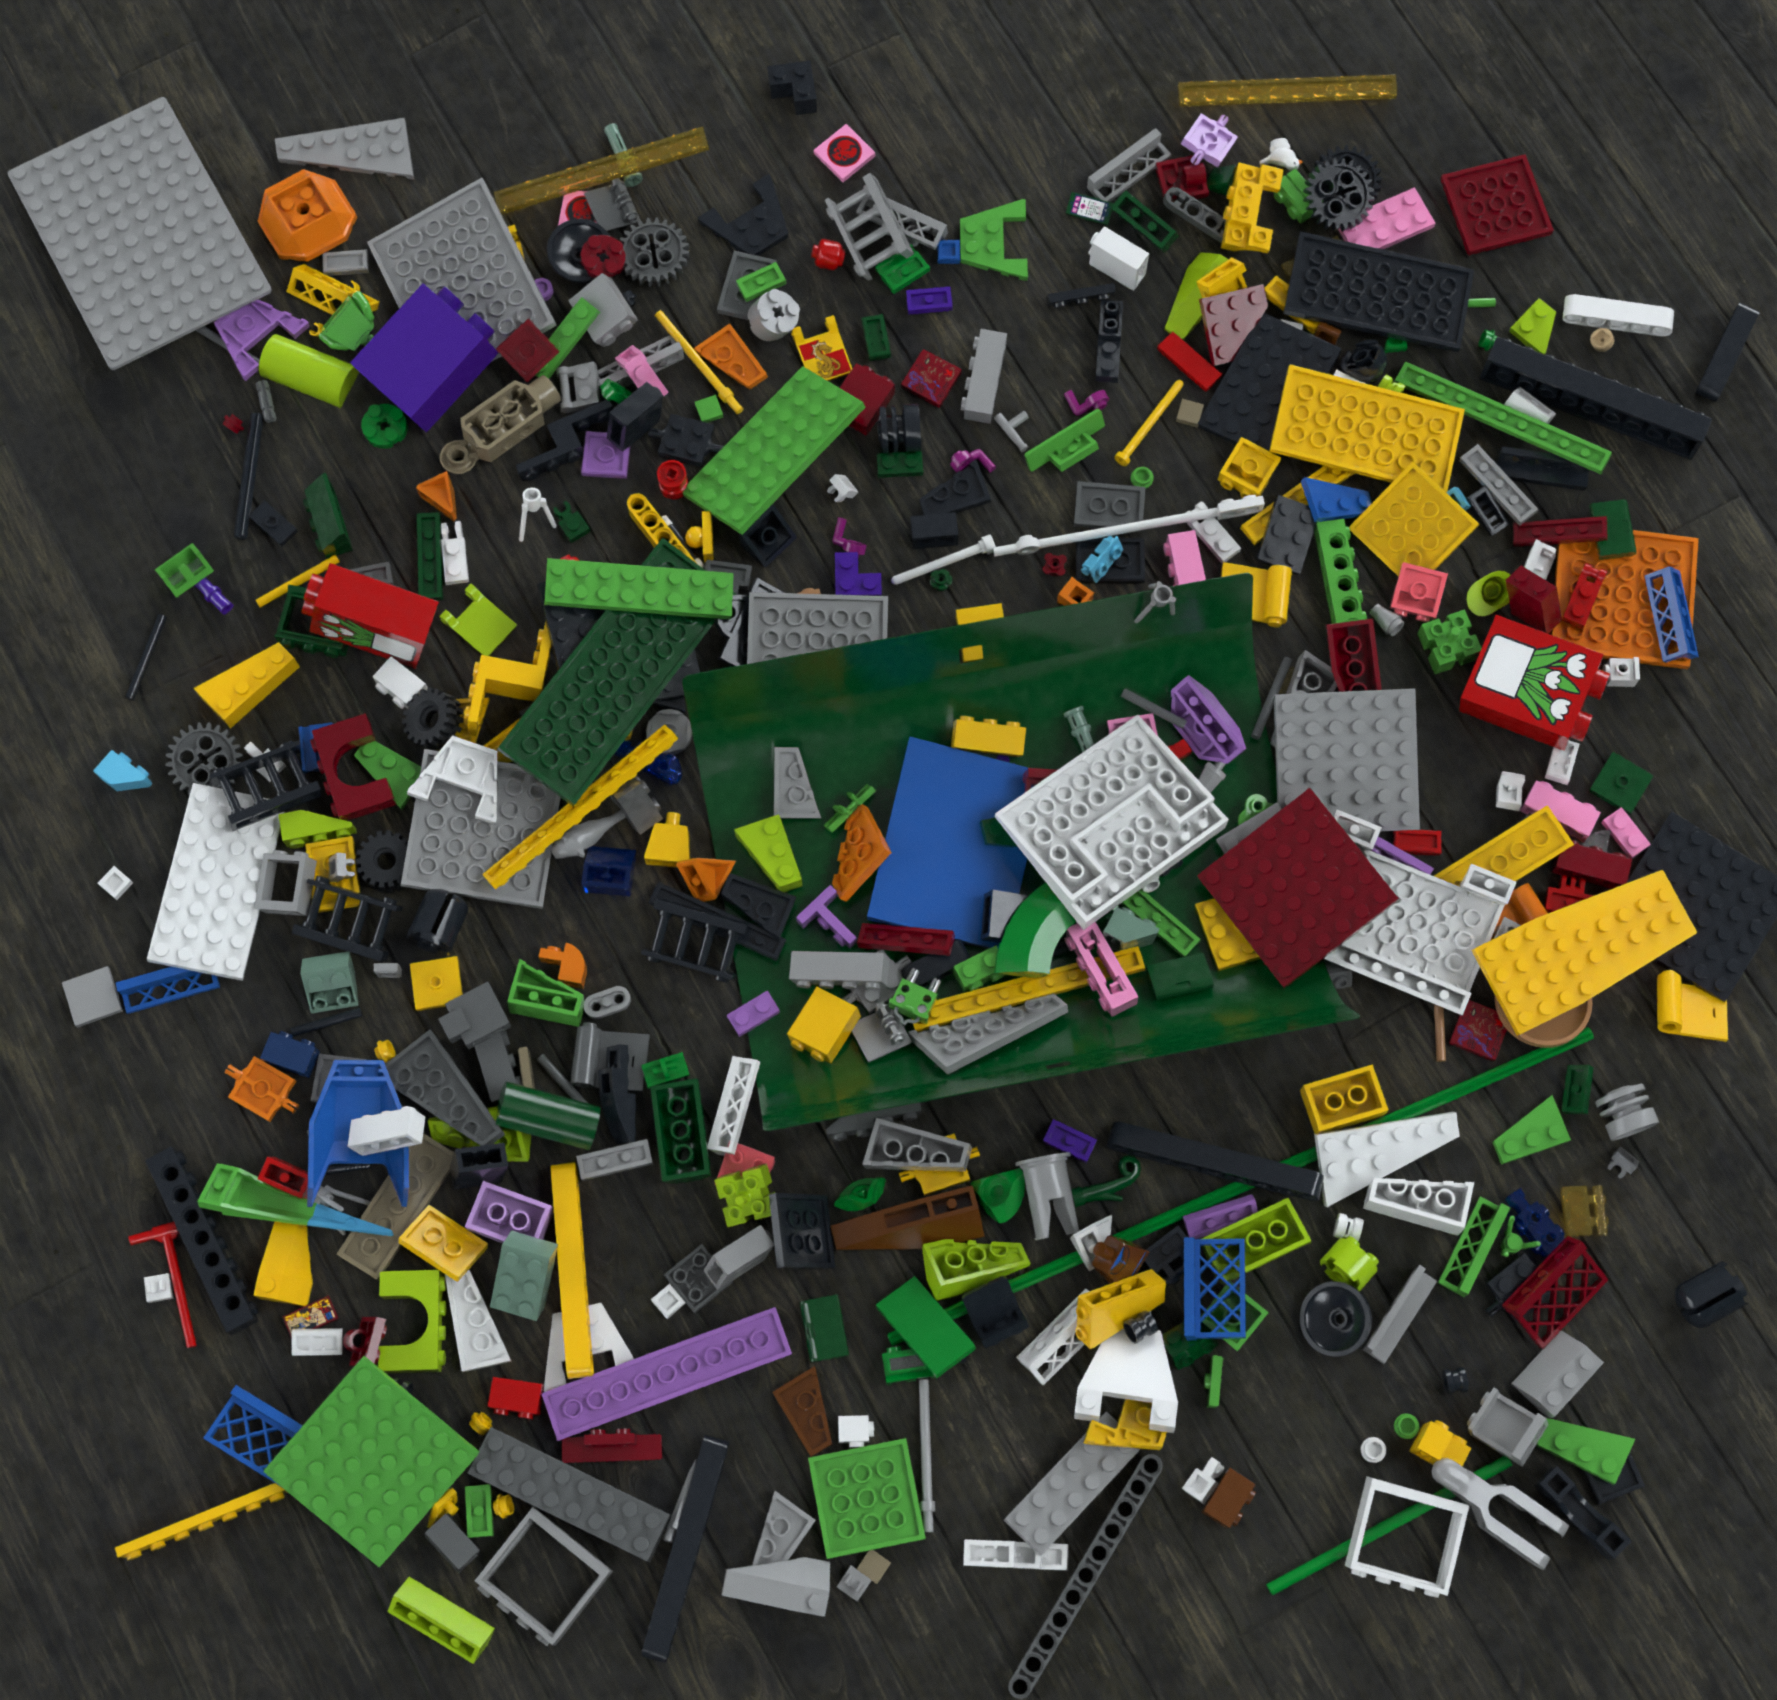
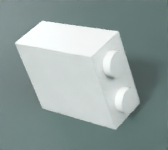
M1104 226L1100 233L1096 232L1090 241L1092 246L1089 251V264L1134 291L1146 275L1149 253Z

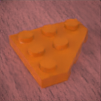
M863 804L846 820L844 828L847 830L846 840L841 843L837 859L840 862L838 874H834L832 881L839 898L846 902L892 853L869 808Z

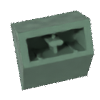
M1116 907L1103 932V936L1111 949L1121 951L1136 946L1141 948L1153 944L1159 928L1149 919L1144 918L1141 920L1134 916L1135 913L1127 908L1122 907L1120 909Z
M349 951L302 959L300 974L311 1014L359 1005L355 970Z

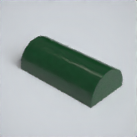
M699 1079L650 1086L662 1182L670 1184L686 1183L710 1177L711 1169Z
M505 1081L500 1092L495 1125L590 1150L599 1122L600 1107Z

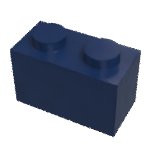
M279 1031V1034L271 1032L260 1059L271 1066L310 1078L320 1051L314 1047L315 1043L306 1039H301V1042L293 1040L291 1034Z

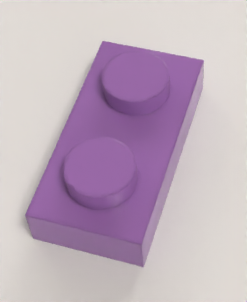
M766 991L727 1014V1018L740 1037L779 1014L780 1010L769 992Z

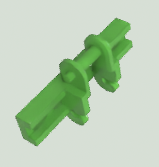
M866 784L856 795L852 792L846 793L852 802L846 808L841 805H834L832 808L836 814L824 824V827L830 832L835 831L876 790Z

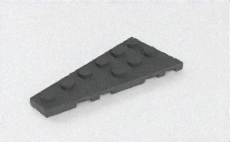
M431 1029L385 1064L395 1090L479 1146L494 1144L505 1135L500 1126L495 1125L496 1120Z

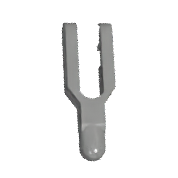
M1441 1458L1440 1461L1434 1463L1432 1475L1435 1481L1472 1507L1478 1526L1532 1565L1542 1570L1545 1569L1550 1558L1490 1516L1489 1502L1495 1495H1499L1520 1511H1525L1532 1515L1540 1525H1545L1559 1533L1561 1537H1564L1569 1528L1567 1523L1512 1485H1490L1473 1472L1449 1458Z

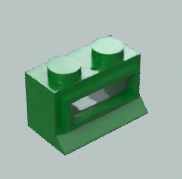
M901 1346L886 1349L887 1353L882 1354L887 1385L900 1381H916V1379L926 1377L936 1378L912 1349L902 1351Z

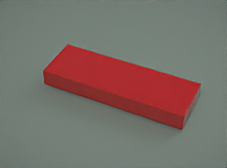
M1174 332L1166 337L1157 347L1159 352L1205 392L1222 377V374Z

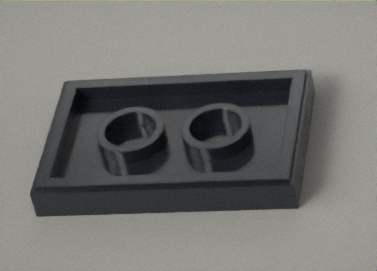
M1104 538L1075 542L1076 580L1080 583H1145L1144 538H1119L1124 550L1097 583L1094 582L1091 574L1086 576L1081 572V569L1083 568L1082 564L1085 563L1091 554L1099 557V554L1095 553L1094 550Z

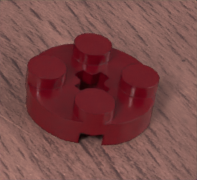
M591 236L581 250L582 266L593 278H597L602 273L612 278V276L621 273L625 265L626 255L623 244L611 236ZM602 253H605L606 256L609 257V259H605L604 262H601L600 257L597 256Z

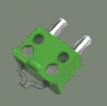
M915 968L911 969L907 979L902 978L893 998L889 999V1007L894 1010L895 1015L900 1019V1024L928 1023L929 1014L937 1000L936 991L941 983L939 979L937 981V978H934L929 989H926L914 983L919 974V971L917 969L915 971ZM899 1013L908 1016L914 1020L906 1019L904 1021L902 1015H900Z

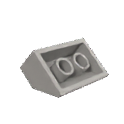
M1560 1331L1511 1385L1545 1417L1550 1419L1560 1412L1604 1362L1586 1345Z

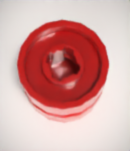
M676 460L663 462L657 471L660 491L668 499H680L684 496L683 492L688 485L686 469L682 463Z

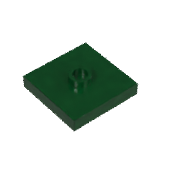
M1612 752L1589 792L1618 809L1622 807L1630 816L1654 775Z

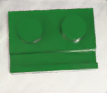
M910 244V247L914 254L907 259L901 254L896 253L875 266V271L879 273L881 279L893 294L930 271L929 265L918 251L913 248L912 244Z

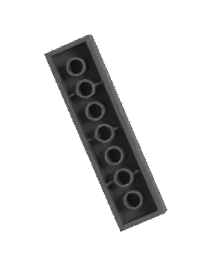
M490 1427L479 1449V1454L468 1471V1474L647 1562L651 1561L672 1517L670 1514Z

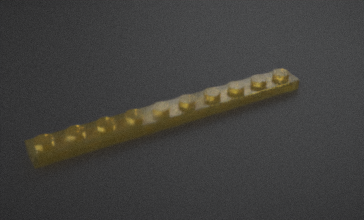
M1396 75L1179 82L1178 97L1179 106L1396 99L1397 83Z
M702 126L495 191L494 196L497 207L502 215L710 149Z

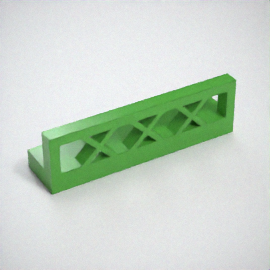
M1481 1196L1479 1197L1438 1280V1284L1462 1297L1469 1294L1510 1207L1503 1203L1496 1205ZM1481 1205L1494 1210L1490 1220L1481 1221L1479 1215ZM1484 1224H1488L1486 1230L1483 1227ZM1479 1226L1482 1238L1480 1241L1471 1243L1468 1232L1471 1228ZM1466 1239L1467 1245L1462 1246L1464 1240ZM1478 1245L1474 1252L1473 1246ZM1469 1248L1472 1258L1469 1263L1461 1265L1458 1253L1462 1249ZM1454 1261L1456 1262V1267H1452ZM1463 1267H1467L1465 1273L1463 1272ZM1457 1269L1461 1276L1458 1287L1445 1280L1450 1271Z

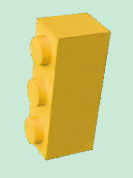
M960 716V719L953 721L951 747L963 751L1021 757L1024 753L1026 728L1020 727L1018 722H1006V725H1000L994 719H983V722H976L974 717Z

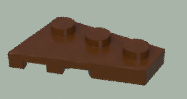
M814 1366L773 1391L775 1398L811 1457L832 1445Z

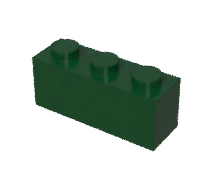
M1126 190L1111 207L1119 217L1164 254L1179 237L1173 228Z

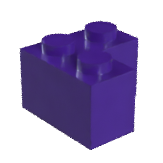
M858 552L835 553L836 595L882 596L881 573L858 574Z

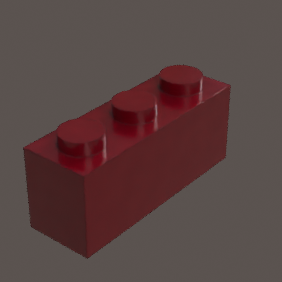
M1572 840L1574 846L1554 859L1551 873L1567 875L1568 878H1571V876L1576 877V880H1580V878L1586 879V883L1608 889H1614L1627 884L1632 859L1626 858L1622 853H1607L1600 847H1585L1579 845L1580 843Z

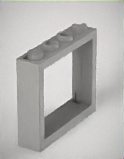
M532 1507L476 1578L475 1582L479 1584L477 1589L487 1598L491 1595L499 1601L496 1605L507 1614L512 1611L518 1616L516 1620L518 1624L526 1630L531 1627L538 1633L535 1637L548 1646L549 1643L556 1645L613 1571L539 1510ZM534 1522L599 1574L554 1634L489 1581Z

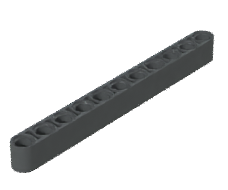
M1148 1454L1139 1461L1009 1680L1008 1690L1013 1697L1023 1699L1031 1693L1161 1473L1162 1461L1158 1456ZM1151 1459L1156 1463L1157 1469L1154 1473L1145 1471L1144 1462ZM1139 1481L1143 1484L1144 1492L1141 1495H1136L1132 1492V1482ZM1120 1503L1130 1505L1131 1514L1128 1517H1123L1119 1514L1118 1506ZM1109 1524L1115 1525L1118 1529V1536L1115 1539L1108 1538L1105 1534V1528ZM1096 1546H1100L1105 1550V1558L1102 1561H1097L1092 1556V1550ZM1083 1568H1087L1092 1572V1580L1089 1583H1084L1079 1578V1572ZM1070 1590H1074L1079 1594V1602L1076 1605H1070L1066 1601V1594ZM1057 1612H1061L1066 1616V1624L1063 1627H1056L1053 1624L1052 1618ZM1044 1634L1050 1635L1053 1639V1646L1048 1650L1041 1648L1039 1644L1040 1637ZM1030 1657H1036L1040 1662V1667L1036 1672H1030L1026 1667V1661ZM1018 1679L1024 1680L1027 1685L1025 1693L1021 1695L1013 1691V1683Z

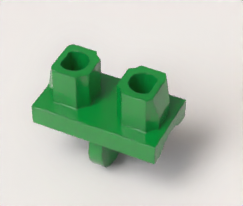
M683 1052L641 1065L648 1089H650V1086L662 1085L690 1076Z

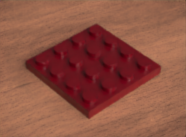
M1526 154L1441 176V183L1468 256L1552 235L1554 229Z

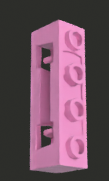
M1096 922L1085 930L1078 923L1069 927L1066 932V945L1070 951H1075L1077 955L1076 962L1081 971L1085 970L1089 978H1087L1091 989L1093 991L1097 990L1101 997L1099 1002L1103 1010H1108L1111 1017L1137 1005L1138 995ZM1094 943L1097 946L1096 952L1113 980V983L1109 984V990L1106 987L1107 981L1090 953V950L1094 949Z

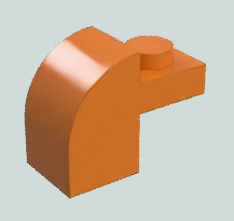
M566 943L564 952L554 946H548L547 949L540 948L538 957L542 963L560 966L558 981L570 987L584 989L587 965L581 952L575 946Z

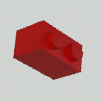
M267 1157L258 1180L298 1198L307 1199L308 1171L277 1157Z
M493 1377L488 1407L494 1409L493 1414L508 1416L509 1412L518 1413L519 1418L533 1419V1415L540 1416L543 1400L541 1393H544V1385Z

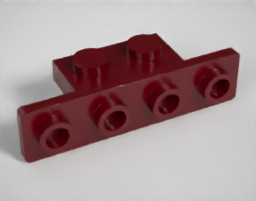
M615 1429V1434H606V1430H590V1435H584V1437H567L562 1439L563 1463L662 1459V1436L660 1434L636 1435L635 1433H630V1429Z

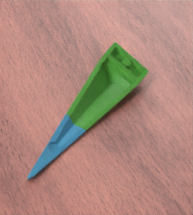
M218 1163L197 1201L200 1208L220 1211L223 1215L394 1236L391 1229L355 1218L314 1202L312 1207H307V1199L298 1198L258 1180L257 1176L241 1168Z

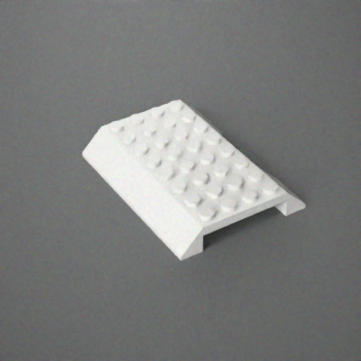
M1337 809L1333 817L1400 900L1324 959L1463 1015L1471 996L1470 989L1480 967L1471 950L1491 940L1504 905L1508 904L1516 881L1471 864L1460 886L1446 882L1371 851L1382 827Z

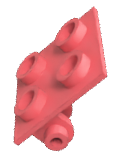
M738 1143L735 1155L725 1153L718 1177L740 1171L742 1177V1172L748 1168L767 1164L770 1173L775 1164V1157Z

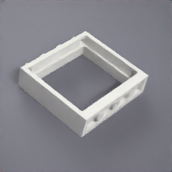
M1366 1477L1345 1566L1352 1569L1351 1574L1366 1578L1368 1573L1375 1575L1376 1581L1390 1584L1391 1580L1400 1582V1587L1407 1590L1415 1591V1587L1425 1589L1424 1594L1439 1598V1593L1448 1596L1469 1505ZM1375 1490L1453 1511L1436 1583L1358 1562Z

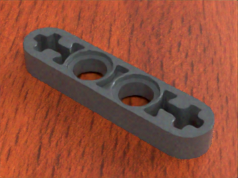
M1170 188L1164 195V205L1222 244L1226 219H1223V216L1180 188ZM1173 195L1177 196L1175 202L1171 201ZM1183 201H1185L1186 203H1185V205L1183 206V208H1180V206L1182 205ZM1194 206L1198 210V215H1190L1187 207ZM1207 218L1214 219L1216 227H1208L1205 220ZM1221 225H1222L1223 228H1222V230L1220 231V233L1217 232L1218 229H1219V228L1221 227Z

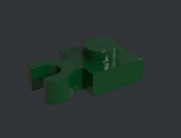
M564 501L563 503L566 508L564 512L558 511L556 507L553 509L555 516L562 519L558 522L560 528L570 543H573L588 534L590 529L578 511L571 514L570 504Z

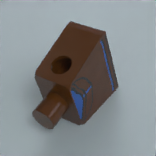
M1109 1235L1104 1243L1098 1242L1094 1246L1093 1253L1096 1256L1092 1266L1111 1284L1136 1275L1150 1252L1131 1241Z

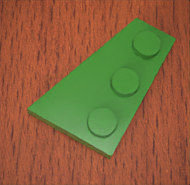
M376 741L360 746L354 755L355 758L376 781L387 778L395 802L403 810L411 797L407 795V791L419 778L421 766Z

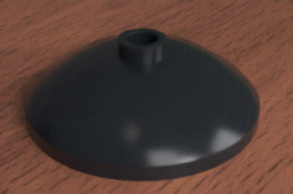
M572 219L560 224L550 235L547 244V256L550 265L558 275L566 280L576 283L593 281L595 278L587 273L581 264V259H578L576 256L581 255L583 245L591 236H610L608 232L599 224L587 219ZM602 253L597 256L600 257L601 262H604L605 259H609V257L606 256L605 253Z
M1322 1283L1312 1289L1302 1303L1300 1310L1302 1333L1307 1342L1316 1351L1324 1355L1340 1357L1354 1353L1365 1343L1371 1330L1372 1316L1367 1300L1359 1290L1347 1283ZM1341 1314L1345 1318L1343 1323H1340L1339 1316Z

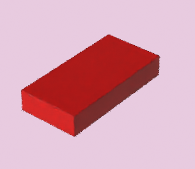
M1393 831V845L1408 854L1440 856L1441 831Z

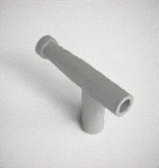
M1023 411L1010 421H1007L1001 413L997 414L994 418L996 422L1019 447L1021 452L1026 451L1028 445L1022 441L1014 428L1029 418L1028 414Z

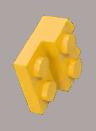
M1241 437L1219 473L1218 480L1220 485L1227 490L1235 489L1241 492L1240 496L1242 498L1248 495L1261 496L1269 479L1280 463L1281 457Z

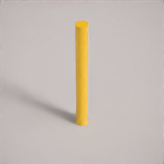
M333 555L256 599L257 604L261 608L287 593L288 585L299 586L310 580L313 573L319 575L326 571L330 563L334 565L340 563L337 556Z

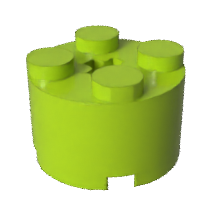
M1348 1236L1346 1239L1340 1238L1320 1260V1265H1326L1327 1269L1324 1272L1333 1282H1344L1361 1291L1376 1274V1265L1379 1261L1373 1254L1362 1250L1355 1238Z

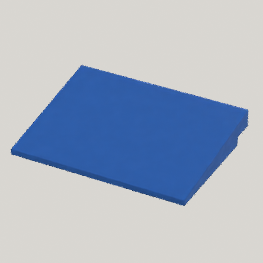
M909 737L885 838L892 853L878 867L867 920L892 926L951 930L955 934L954 941L961 940L964 944L986 949L994 946L998 948L999 943L980 940L984 894L991 890L1019 894L1027 857L1019 847L985 845L979 822L994 818L995 813L1025 793L1023 774L1028 768Z

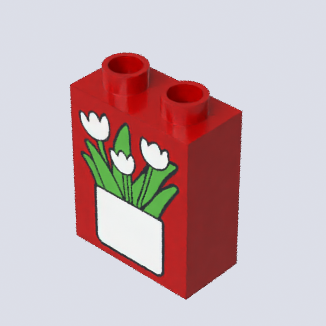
M330 563L325 577L312 574L303 600L305 602L301 613L312 617L309 632L386 659L393 657L400 664L416 669L439 602Z
M1496 615L1461 696L1459 711L1565 751L1570 738L1583 742L1593 717V715L1582 711L1587 697L1591 696L1600 700L1610 677V673L1599 669L1604 654Z

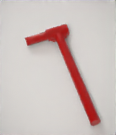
M174 1221L152 1227V1230L129 1236L128 1239L131 1246L153 1239L164 1244L187 1348L196 1347L197 1344L173 1239H176L178 1234H180Z

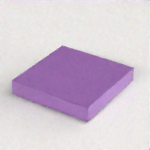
M586 431L581 470L582 476L627 479L630 447L622 452L607 439V433Z

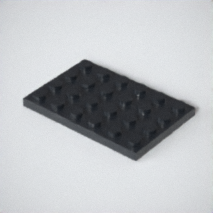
M1264 313L1256 327L1247 335L1201 416L1198 427L1235 445L1243 437L1269 451L1288 366L1291 364L1329 374L1341 353V348ZM1273 453L1281 458L1283 457L1281 454Z

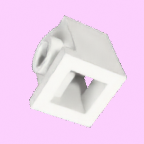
M1634 657L1633 659L1610 658L1603 665L1602 670L1610 673L1606 685L1635 687L1640 680L1639 657Z

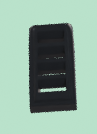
M1487 486L1478 489L1466 497L1471 505L1469 510L1490 536H1493L1510 524ZM1481 497L1483 500L1477 504L1475 500ZM1487 504L1489 508L1482 511L1481 507ZM1492 511L1495 515L1487 519L1485 515ZM1498 518L1501 522L1492 527L1490 523Z

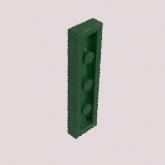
M440 512L417 514L418 593L435 601H442Z

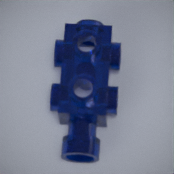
M625 739L614 755L623 759L636 747L632 746V743ZM661 753L651 764L641 769L672 786L673 784L677 785L683 775L679 759L671 754L664 755Z
M1519 1188L1505 1198L1510 1207L1513 1206L1518 1213L1514 1216L1516 1221L1514 1227L1521 1235L1526 1234L1531 1242L1539 1241L1541 1243L1540 1246L1531 1248L1536 1255L1541 1254L1542 1257L1550 1255L1565 1239V1233L1558 1224L1552 1222L1549 1218L1550 1213L1543 1204H1539L1536 1201L1530 1205L1524 1198L1526 1196L1525 1193ZM1532 1214L1537 1217L1538 1222H1534L1531 1219ZM1547 1234L1552 1237L1553 1242L1547 1240Z

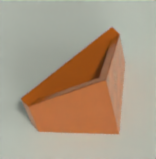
M447 471L416 486L419 497L452 521L457 519L454 488Z
M693 858L679 861L676 865L693 897L706 902L715 900L718 897L736 861Z

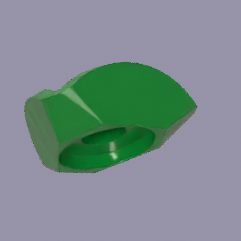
M1019 1168L977 1179L970 1184V1186H973L976 1200L981 1207L998 1223H1004L1014 1216L1022 1203L1025 1192L1024 1174Z
M876 1177L853 1182L837 1198L834 1207L845 1211H858L875 1204L883 1194L886 1179Z

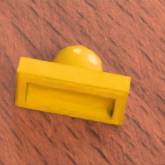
M710 511L702 512V527H691L685 535L686 543L690 547L695 549L703 547L704 563H706V560H713V521Z

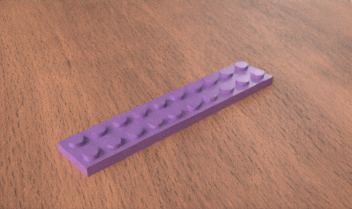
M776 1307L541 1394L557 1441L789 1356L792 1352Z

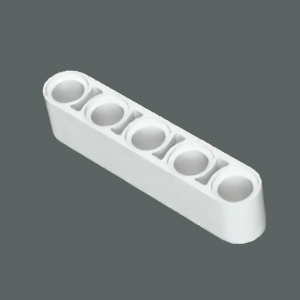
M1576 294L1565 297L1563 321L1566 323L1654 336H1668L1672 334L1674 310L1671 308Z

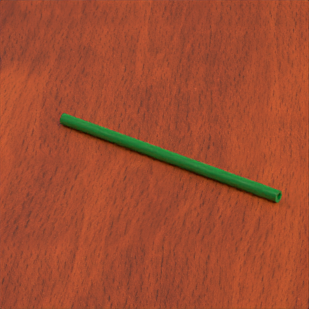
M1502 1456L1473 1473L1485 1481L1511 1467L1512 1462L1509 1458ZM1446 1488L1432 1494L1449 1500L1456 1497ZM1417 1502L1365 1530L1361 1548L1434 1509L1435 1506ZM1351 1539L1267 1583L1266 1586L1270 1594L1273 1596L1347 1556Z

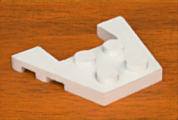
M452 736L434 757L430 765L419 775L416 782L410 786L407 795L428 801L435 780L482 795L475 818L495 825L497 820V751Z
M602 1303L589 1305L592 1355L612 1351L615 1366L633 1360L632 1354ZM562 1312L555 1313L552 1317L544 1392L567 1384L562 1364L565 1362Z

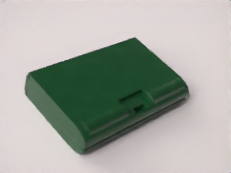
M1627 500L1590 504L1591 517L1607 516L1608 541H1596L1599 560L1636 555L1637 550Z
M1204 953L1146 965V973L1155 1000L1214 987Z
M838 1295L799 1302L810 1363L849 1356Z

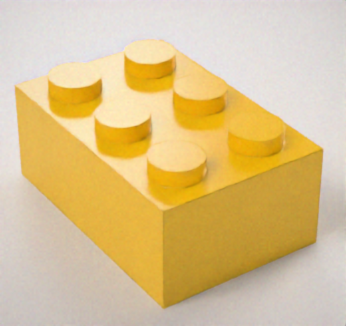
M1373 1065L1303 1085L1300 1090L1314 1134L1335 1131L1384 1116L1388 1112V1107Z

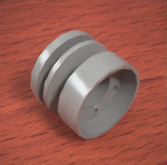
M1643 1084L1620 1087L1610 1091L1603 1098L1595 1102L1597 1108L1609 1106L1608 1109L1600 1113L1601 1117L1613 1116L1614 1118L1613 1121L1605 1125L1611 1141L1634 1135L1660 1123L1653 1107L1642 1109L1640 1106L1649 1100L1648 1095L1636 1096L1646 1090Z

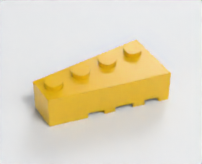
M278 642L195 687L194 690L232 728L299 668V665L295 658Z

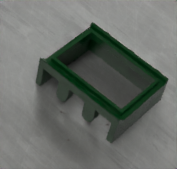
M288 585L284 608L277 632L274 635L276 640L286 649L297 647L311 654H315L317 651L323 652L326 656L338 658V656L346 657L349 645L332 639L288 631L296 599L303 600L307 589Z

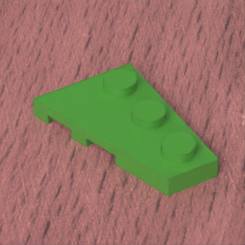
M1551 1095L1492 1143L1500 1163L1503 1165L1564 1144L1571 1139L1553 1095Z

